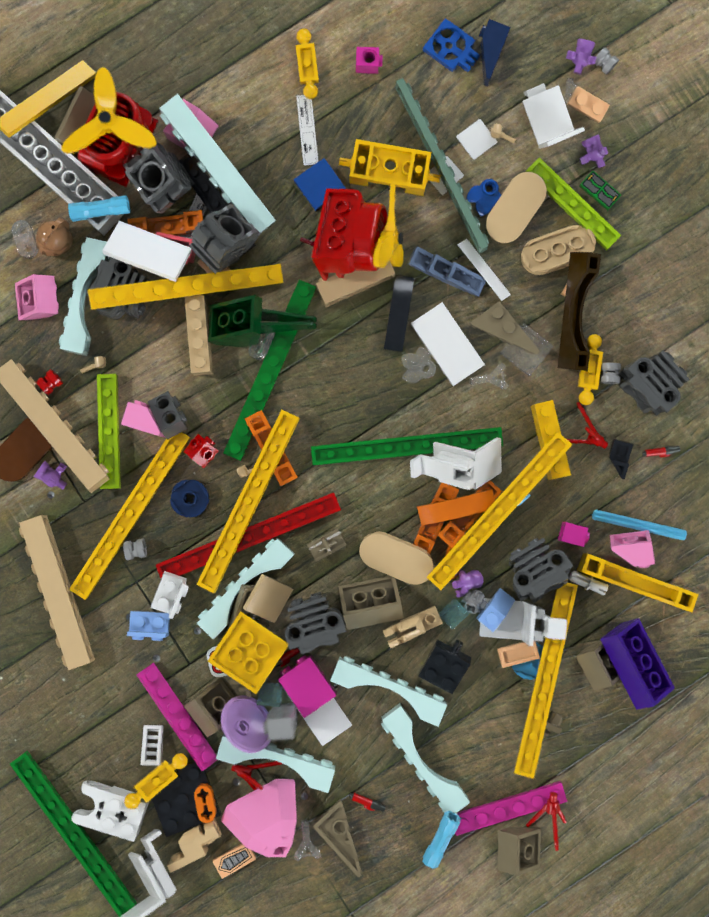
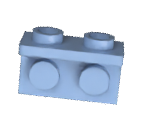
M130 611V625L127 636H132L133 640H144V637H152L151 640L163 641V638L169 636V614L165 612Z

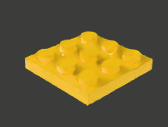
M240 611L208 659V662L257 694L287 649L288 644L285 640Z

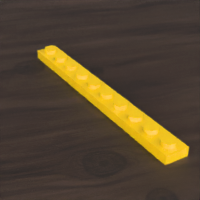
M281 264L222 271L216 274L207 273L178 277L176 282L170 279L88 289L87 291L91 310L281 284L284 282Z
M281 410L196 585L216 593L300 420L299 417Z
M181 432L164 441L71 585L70 591L87 600L191 437Z
M557 432L426 578L442 590L572 444Z
M568 582L559 589H556L550 614L551 618L567 620L566 636L578 585ZM545 637L514 769L515 774L534 779L566 638L562 640Z

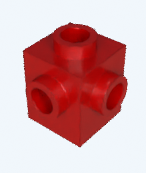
M197 434L183 452L202 468H205L219 451L213 446L215 442L208 436L203 438Z

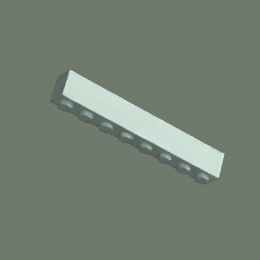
M176 94L159 108L160 118L166 125H171L174 129L172 133L178 141L182 139L186 145L184 148L191 157H196L199 161L196 164L203 173L207 171L211 177L209 181L215 188L219 187L223 192L221 196L226 203L229 204L231 202L241 216L260 233L274 224L276 221L182 98Z

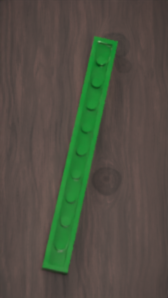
M299 280L285 312L305 315L317 287ZM298 330L275 333L223 454L242 461L253 436L245 418L260 410H264Z
M502 427L311 446L312 464L315 466L433 454L434 442L473 450L479 449L498 437L501 438L502 447Z
M28 750L11 762L10 766L117 915L120 917L136 906L138 903L84 828L72 821L73 813Z

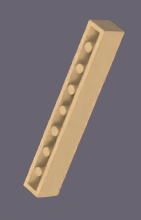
M12 359L0 367V383L88 491L93 493L110 479L106 475L109 471L102 463L100 465L96 463L94 459L97 456L90 448L86 450L83 447L85 442L79 434L73 435L71 432L73 427L67 420L62 421L59 418L61 415L60 411L55 405L50 407L47 403L50 399L43 391L39 393L36 390L37 383L31 376L27 379L24 375L26 370L19 362L15 364Z
M40 515L20 522L19 532L21 537L25 539V550L27 555L31 557L33 563L31 568L33 573L37 575L39 581L37 586L40 593H43L45 599L43 604L45 610L49 611L51 617L49 620L50 626L56 632V644L62 650L64 666L71 670L93 662L95 658L73 592L69 590L71 586L47 515Z

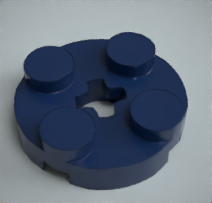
M182 480L177 483L172 490L170 498L173 510L184 517H197L207 509L210 502L207 488L196 480ZM186 494H194L195 498L193 499V503H186Z

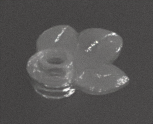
M419 347L416 354L408 353L401 357L402 364L407 369L402 379L407 382L417 383L422 378L429 379L433 377L436 373V365L431 361V354L426 348ZM425 366H429V370L427 372L423 371V368Z

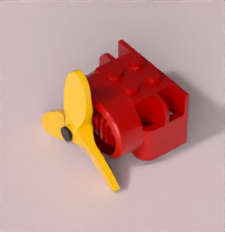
M102 67L95 76V105L85 125L73 132L64 141L61 150L66 154L79 151L78 160L87 169L126 188L130 179L125 174L127 170L123 165L131 161L136 155L142 156L140 151L144 148L156 146L157 143L153 132L159 120L153 118L148 110L140 107L128 95L116 92L111 74L106 68Z
M390 183L388 215L384 204L365 202L361 192L358 190L326 189L311 256L323 281H327L329 273H336L338 278H344L345 274L352 273L355 270L375 272L379 268H384L389 261L394 267L402 266L404 260L402 247L403 233L398 232L395 222V183Z

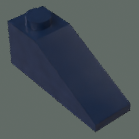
M489 19L487 26L483 25L479 35L482 37L480 47L484 85L487 87L510 30L509 26Z

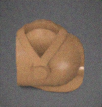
M60 217L55 221H47L40 225L36 234V245L41 254L58 256L66 253L71 248L73 236L69 231V223L64 218Z

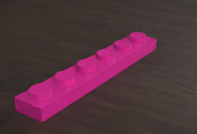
M152 663L136 674L200 770H206L217 761L216 753L156 665Z
M561 781L457 812L461 819L455 834L456 836L539 811L547 803L550 792L558 794L557 800L559 804L565 803L567 799Z

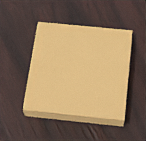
M261 574L243 609L275 623L294 589Z

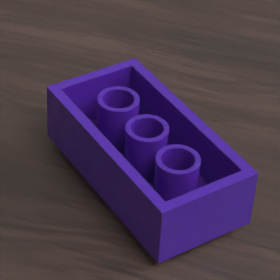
M639 618L620 623L600 639L636 710L654 707L675 689Z

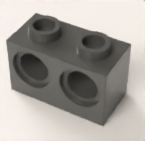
M169 391L147 401L160 431L167 440L188 429L185 424L188 420L184 412L178 408L181 406L176 396L172 397Z

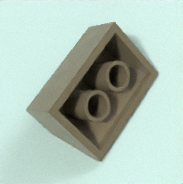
M79 86L55 135V139L61 145L73 132L85 125L95 105L94 94L82 86ZM79 151L71 154L78 156Z
M387 576L338 586L347 630L404 619L397 583L394 577Z

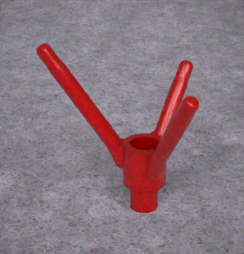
M577 402L576 404L590 427V429L588 427L585 428L589 436L587 439L567 440L570 443L594 444L605 449L608 446V442L597 432L581 403Z
M273 761L247 766L233 764L231 771L236 772L237 776L243 778L253 790L258 788L263 790V786L251 777L253 770L283 763Z
M550 792L547 803L529 820L526 826L529 827L545 811L552 815L555 851H558L557 814L564 824L567 821L559 807L558 794Z

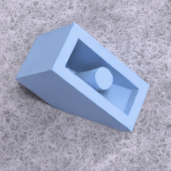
M499 588L486 604L485 609L476 617L477 620L494 632L506 617L515 599Z

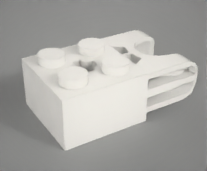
M92 780L84 781L81 787L82 793L94 800L95 808L93 810L79 809L75 811L72 815V821L78 825L134 842L139 835L149 801L146 803L141 798L137 808L128 809L124 804V799L129 793L135 792Z

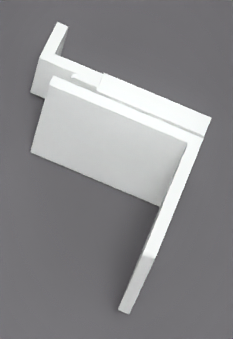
M543 83L524 92L528 99L522 102L539 149L551 146L585 131L584 127L574 130L559 85L546 90Z
M497 437L475 451L434 442V457L420 454L410 460L411 478L424 474L439 479L441 483L467 490L477 489L502 472L501 438Z
M484 598V600L487 601V603H488V602L490 601V599H491V598ZM515 601L506 617L494 632L480 622L479 636L522 640L528 646H533V641L543 642V636L564 640L566 638L567 620L551 618L545 614V609L527 601ZM535 619H541L540 628L535 627Z
M158 829L152 830L140 839L146 849L144 851L148 857L144 860L141 855L133 852L128 854L150 896L120 917H145L165 903L166 898H170L175 894L176 888L151 843L152 840L162 834Z

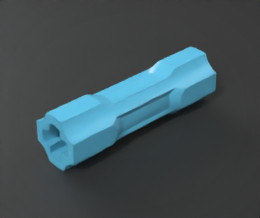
M127 195L106 200L68 204L70 219L74 222L106 215L130 213V203Z
M451 811L444 813L439 828L423 855V863L432 869L438 868L443 854L460 824L461 818L457 813Z

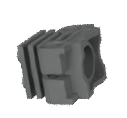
M156 142V146L144 148L140 151L142 156L136 155L123 166L127 170L125 174L135 185L145 203L151 205L155 213L162 214L176 200L185 195L195 183L175 154L167 152L160 143Z
M229 204L219 211L208 214L205 220L196 225L192 232L193 243L189 247L216 274L239 262L243 252L247 251L255 243L261 233L241 216L233 204Z
M111 257L109 262L101 259L97 278L90 289L147 282L149 280L144 275L140 276L133 265ZM144 302L95 310L100 315L114 320L120 319L125 313L139 319L140 315L144 314L146 305H144Z
M664 350L653 355L650 359L642 357L630 363L619 372V375L624 380L619 387L635 400L638 408L644 414L652 411L656 416L664 411L667 413L680 401L681 396L677 388L682 387L683 383L690 380L686 376L687 372L682 367H678L674 362L673 356Z
M538 538L533 539L528 543L529 546L523 550L519 548L513 551L509 558L510 567L513 566V572L515 573L513 589L521 602L530 597L532 602L535 603L542 599L549 591L559 589L567 584V580H569L567 574L571 572L570 568L573 567L571 561L561 550L549 552L550 547L548 544L544 546V538L540 540ZM552 560H558L561 565H554ZM523 579L526 580L528 584L525 586H521L518 583V581Z
M321 592L311 594L310 599L304 601L302 598L295 599L288 606V612L295 611L289 616L290 620H295L291 621L285 630L289 650L299 647L301 654H304L318 646L339 643V634L346 632V625L341 611L337 608H329V602L326 601L327 596L326 594L322 595ZM334 615L338 618V621L330 623L328 617ZM296 627L300 629L301 634H293L291 628Z

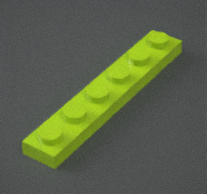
M540 157L526 170V172H533L539 175L544 180L546 193L580 226L586 230H591L595 235L596 241L606 251L621 236Z
M97 374L99 465L102 463L109 472L106 475L110 478L100 486V489H121L118 375Z

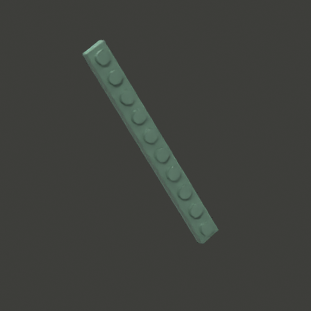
M403 78L397 80L395 89L426 150L432 152L431 160L439 175H441V179L480 254L487 250L489 240L485 233L482 234L478 218L476 216L473 217L471 204L468 200L464 199L462 195L463 189L460 183H456L454 171L451 166L448 167L445 161L446 155L442 149L439 150L437 137L434 133L430 132L428 119L426 116H422L420 112L421 106L417 99L414 100L410 84L405 83Z

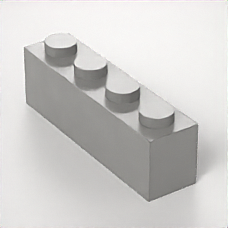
M294 703L273 704L272 709L267 714L266 722H264V733L268 734L269 740L294 738L298 723L296 705Z

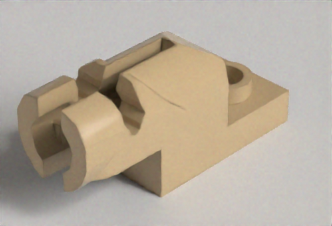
M434 605L400 620L399 623L384 629L383 633L385 637H388L397 632V637L388 640L391 649L426 633V631L443 624Z
M215 818L212 822L205 823L204 828L202 825H198L183 833L178 841L182 852L180 851L172 855L167 865L170 873L206 856L208 852L207 846L222 835Z

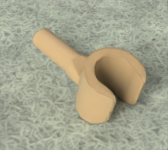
M496 123L491 127L492 138L498 139L501 137L513 144L515 143L516 139L502 132L501 124Z
M102 356L94 357L95 364L80 369L81 373L83 374L95 368H105L106 358Z
M243 465L237 468L236 471L239 477L244 478L250 475L253 468L247 470L246 466Z

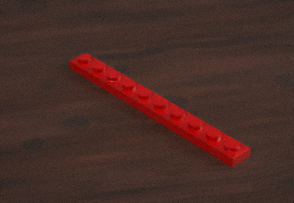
M333 492L247 527L235 553L340 511L341 508L335 493ZM218 540L156 564L155 566L160 578H162L164 571L180 576L205 566Z

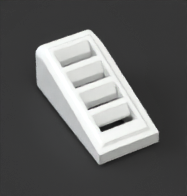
M144 725L141 752L142 766H158L162 763L163 725ZM148 731L158 732V735H148ZM148 739L158 740V743H148ZM147 748H157V752L147 751ZM147 756H157V759L147 760Z

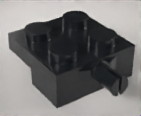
M437 639L418 677L453 694L471 664V657L460 652L461 647L464 645L463 642L456 640L454 646L451 647Z

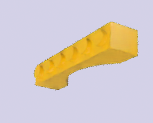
M587 553L582 554L577 571L688 612H693L699 595Z

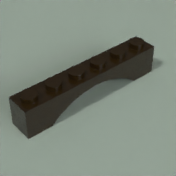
M570 252L557 368L588 371L590 351L583 334L582 313L588 290L599 274L601 254Z

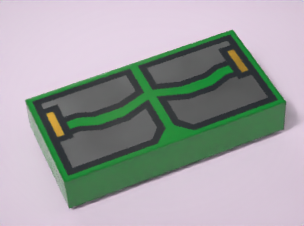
M594 171L579 186L607 211L621 196L618 191Z

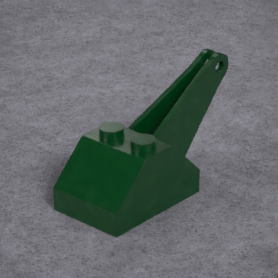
M257 295L242 297L210 305L208 342L221 346H252L258 344L261 334L316 329L317 317L262 309L261 297Z

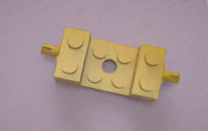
M359 139L355 141L352 158L340 157L339 166L350 167V184L368 187L369 182L389 186L390 183H395L396 187L406 188L405 193L424 196L428 181L439 183L441 177L439 174L430 173L429 164L432 152ZM392 161L396 167L393 170H388L385 167V163Z

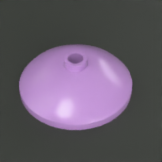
M245 695L236 696L230 699L222 709L221 725L223 732L229 742L237 749L247 753L259 752L271 742L268 734L264 733V722H266L269 712L258 700Z

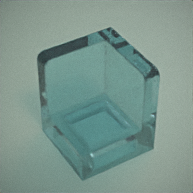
M454 598L439 612V615L451 629H454L469 613Z
M264 683L259 690L257 705L280 707L283 690L281 683Z

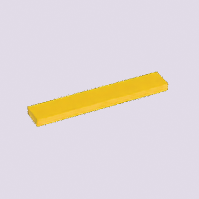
M82 60L0 117V130L10 138L77 91L79 86H84L94 79L96 72Z

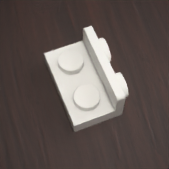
M164 571L151 603V608L168 613L169 618L173 619L175 613L178 614L181 609V597H185L189 586L186 585V578Z

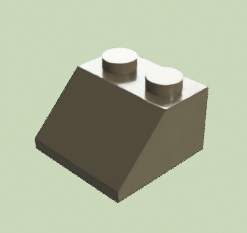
M601 640L584 648L576 656L594 691L611 687L620 679Z
M219 678L184 707L206 737H209L222 728V709L235 696L223 680Z
M507 827L499 830L498 870L519 876L540 868L541 828Z

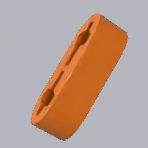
M202 783L194 792L197 814L201 822L210 823L214 820L217 813L214 793L209 784ZM202 789L208 792L206 801H204L203 795H199ZM205 805H207L208 811H212L210 817L203 814Z

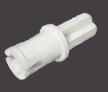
M573 571L570 574L569 580L585 587V590L590 589L603 596L608 590V584L593 579V576H586L577 571Z

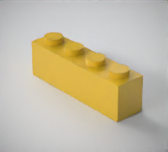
M553 400L530 406L540 449L557 432L561 434ZM566 452L547 472L548 480L571 475Z

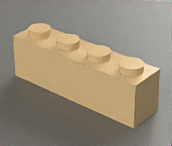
M389 261L384 268H379L375 272L355 270L352 273L345 274L344 278H338L337 275L328 276L327 281H323L320 278L319 282L316 283V287L325 307H329L394 278L395 272Z
M204 295L185 297L191 373L194 376L213 374L211 343L208 342L209 318L207 299Z

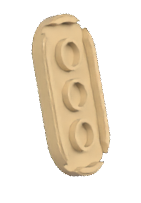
M533 172L518 174L512 179L486 219L488 235L494 241L509 243L516 240L545 200L547 192L545 182L539 175Z
M572 225L534 238L527 242L521 253L522 265L528 272L535 275H545L568 267L570 252L594 253L596 245L595 235L591 230H586L580 225Z
M374 532L365 536L361 542L359 549L360 557L367 566L408 584L417 585L428 580L426 577L434 569V563L429 552L388 533Z

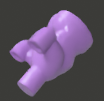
M578 39L576 51L568 50L566 58L572 60L576 65L574 69L575 74H581L583 67L595 64L597 57L591 56L592 50L595 47L593 41Z
M598 134L582 141L581 143L586 148L587 154L579 158L581 164L596 161L598 168L605 166L603 158L608 154V150L602 146L600 135Z
M44 461L33 477L43 481L48 487L58 486L63 490L67 483L61 480V473L64 472L67 466L60 463L54 470Z
M460 569L455 574V576L459 575V580L453 581L452 586L454 589L461 588L455 591L457 593L456 597L459 598L465 596L469 589L480 588L484 582L483 576L477 570L466 573Z

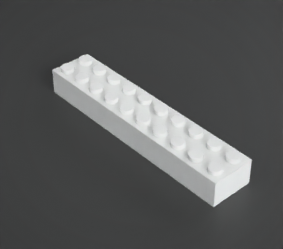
M0 91L1 117L17 105ZM35 121L10 138L0 130V143L68 204L118 197L72 154L63 153L61 150L62 145ZM124 214L93 217L87 219V221L105 236Z

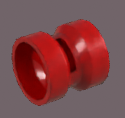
M50 369L46 372V376L40 377L36 380V383L49 396L53 393L54 388L60 387L63 384V381Z

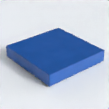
M325 158L293 179L315 212L323 206L326 189H346Z

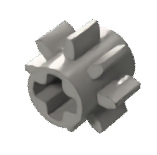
M469 590L461 601L465 603V610L472 614L481 613L487 604V601L484 600L485 595L479 590Z

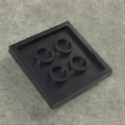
M196 762L187 764L183 769H176L175 772L178 777L152 798L166 837L203 823L199 820L194 792L202 783L209 784L210 786L211 784L206 771H201ZM202 789L199 795H203L204 801H206L208 792ZM214 795L217 813L215 816L216 818L221 816L222 813L217 803L216 797ZM205 805L203 814L210 817L212 811H208L207 805Z

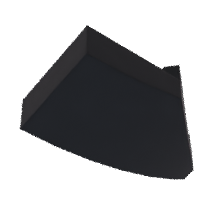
M613 439L609 459L619 476L625 479L629 467L628 461L634 444Z

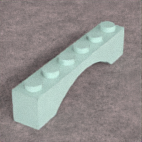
M86 237V241L81 246L82 258L77 263L78 275L72 284L73 296L68 301L69 312L63 322L65 329L59 339L60 349L63 351L84 356L88 355L91 336L87 330L84 316L85 298L87 290L98 275L101 259L109 262L111 258L104 255L102 251L107 243L106 241Z
M279 538L276 541L271 539L265 546L267 550L262 555L258 553L251 560L254 564L249 569L245 567L238 574L240 578L236 583L232 580L225 588L227 592L222 597L218 595L211 602L214 606L209 611L205 609L198 616L200 620L197 624L212 639H215L229 624L231 608L240 591L241 584L245 585L261 573L281 569L295 555Z
M344 656V658L339 657L330 678L331 682L348 689L362 685H374L390 689L405 698L416 710L421 720L437 727L439 726L447 707L446 701H443L444 697L435 693L431 696L426 693L425 689L419 686L415 688L410 687L405 680L398 678L396 681L391 679V675L386 672L380 671L377 673L372 671L373 667L364 663L358 665L354 663L355 660L348 656Z
M401 703L381 716L383 729L386 733L391 732L394 736V739H392L398 749L402 748L404 750L406 761L410 765L414 764L417 768L415 772L421 781L425 779L429 785L427 786L429 793L433 797L437 796L440 800L438 804L444 813L446 811L457 813L470 803L469 798L457 781L438 775L419 756L413 742L412 719Z
M225 734L222 736L216 756L217 760L234 765L251 759L275 760L295 770L310 788L326 793L329 792L335 772V765H332L331 761L325 759L321 761L315 760L312 755H299L289 748L282 750L276 748L277 745L269 743L266 748L259 752L247 753L234 747Z

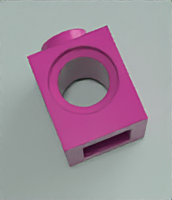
M357 47L356 73L378 74V68L382 67L383 55H379V47ZM371 58V59H373L374 61L371 62V63H368V62L365 61V59Z
M562 522L558 541L584 547V544L588 543L590 537L589 528Z

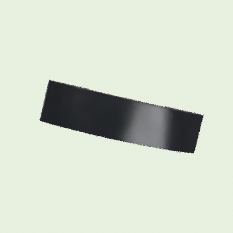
M395 275L384 344L385 350L403 351L414 277Z

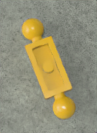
M303 28L296 35L297 41L300 43V45H296L300 85L306 84L303 89L304 96L308 99H314L318 95V88L313 83H319L314 43H309L311 40L310 31Z
M592 334L587 338V345L590 351L588 371L580 370L578 388H584L579 394V402L583 405H590L594 401V395L591 390H598L603 352L597 351L602 345V338L597 334Z
M182 753L176 754L171 764L164 760L134 785L137 792L129 793L125 797V806L128 809H135L139 806L141 798L147 803L178 777L175 770L186 767L188 763L186 755Z

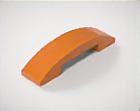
M196 210L183 212L182 215L150 219L139 217L127 220L129 225L153 234L160 232L180 236L191 234L194 231L196 225L203 221V211Z
M260 410L245 418V421L262 450L272 428L263 411ZM285 452L274 471L280 486L298 478Z
M491 480L476 490V492L492 489L494 499L503 492ZM483 512L449 520L437 536L452 549Z
M441 483L431 503L454 499L460 489ZM444 521L420 526L413 544L425 549L430 554Z
M489 489L454 499L417 506L422 526L484 512L493 504L495 499L493 490Z

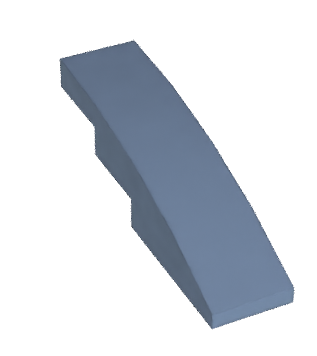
M418 246L414 247L407 263L429 276L477 297L480 296L486 282L483 277L458 263H452L437 254L433 255Z

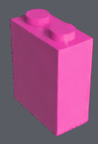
M311 654L308 657L306 655L301 656L295 661L297 664L292 668L287 666L279 672L281 675L278 678L304 718L337 696V692Z

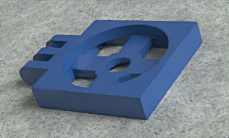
M446 18L423 47V51L451 72L457 66L469 72L471 69L470 65L473 66L476 63L475 60H478L480 57L471 48L475 43V39ZM446 29L454 32L450 38H444L440 33ZM460 37L465 41L464 51L456 46V42ZM434 41L441 45V50L438 54H436L433 48ZM448 42L451 43L452 48L447 49L445 47V44ZM447 54H453L457 57L452 60L444 59Z

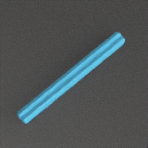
M594 510L592 515L593 520L640 531L649 530V533L674 539L685 540L687 536L686 530L605 511Z

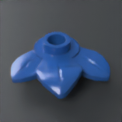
M486 179L481 185L473 186L469 190L466 200L476 203L477 213L480 216H484L490 212L501 197L499 186L495 180ZM487 186H490L492 188L491 192H488L486 190Z

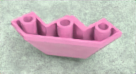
M275 779L265 784L263 790L258 788L228 804L221 817L222 823L246 848L266 857H286L293 844L297 821L294 779Z

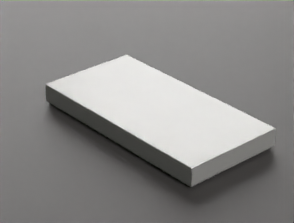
M121 221L118 222L102 250L106 256L175 282L191 254L190 247Z
M443 302L411 323V326L452 386H455L485 365Z

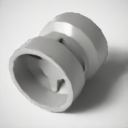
M605 47L596 56L595 65L602 67V72L607 75L616 66L619 59L616 56H611L610 51Z
M602 363L601 370L603 375L601 376V383L620 384L619 371L621 370V364Z
M144 539L123 543L126 560H133L135 557H147V547Z

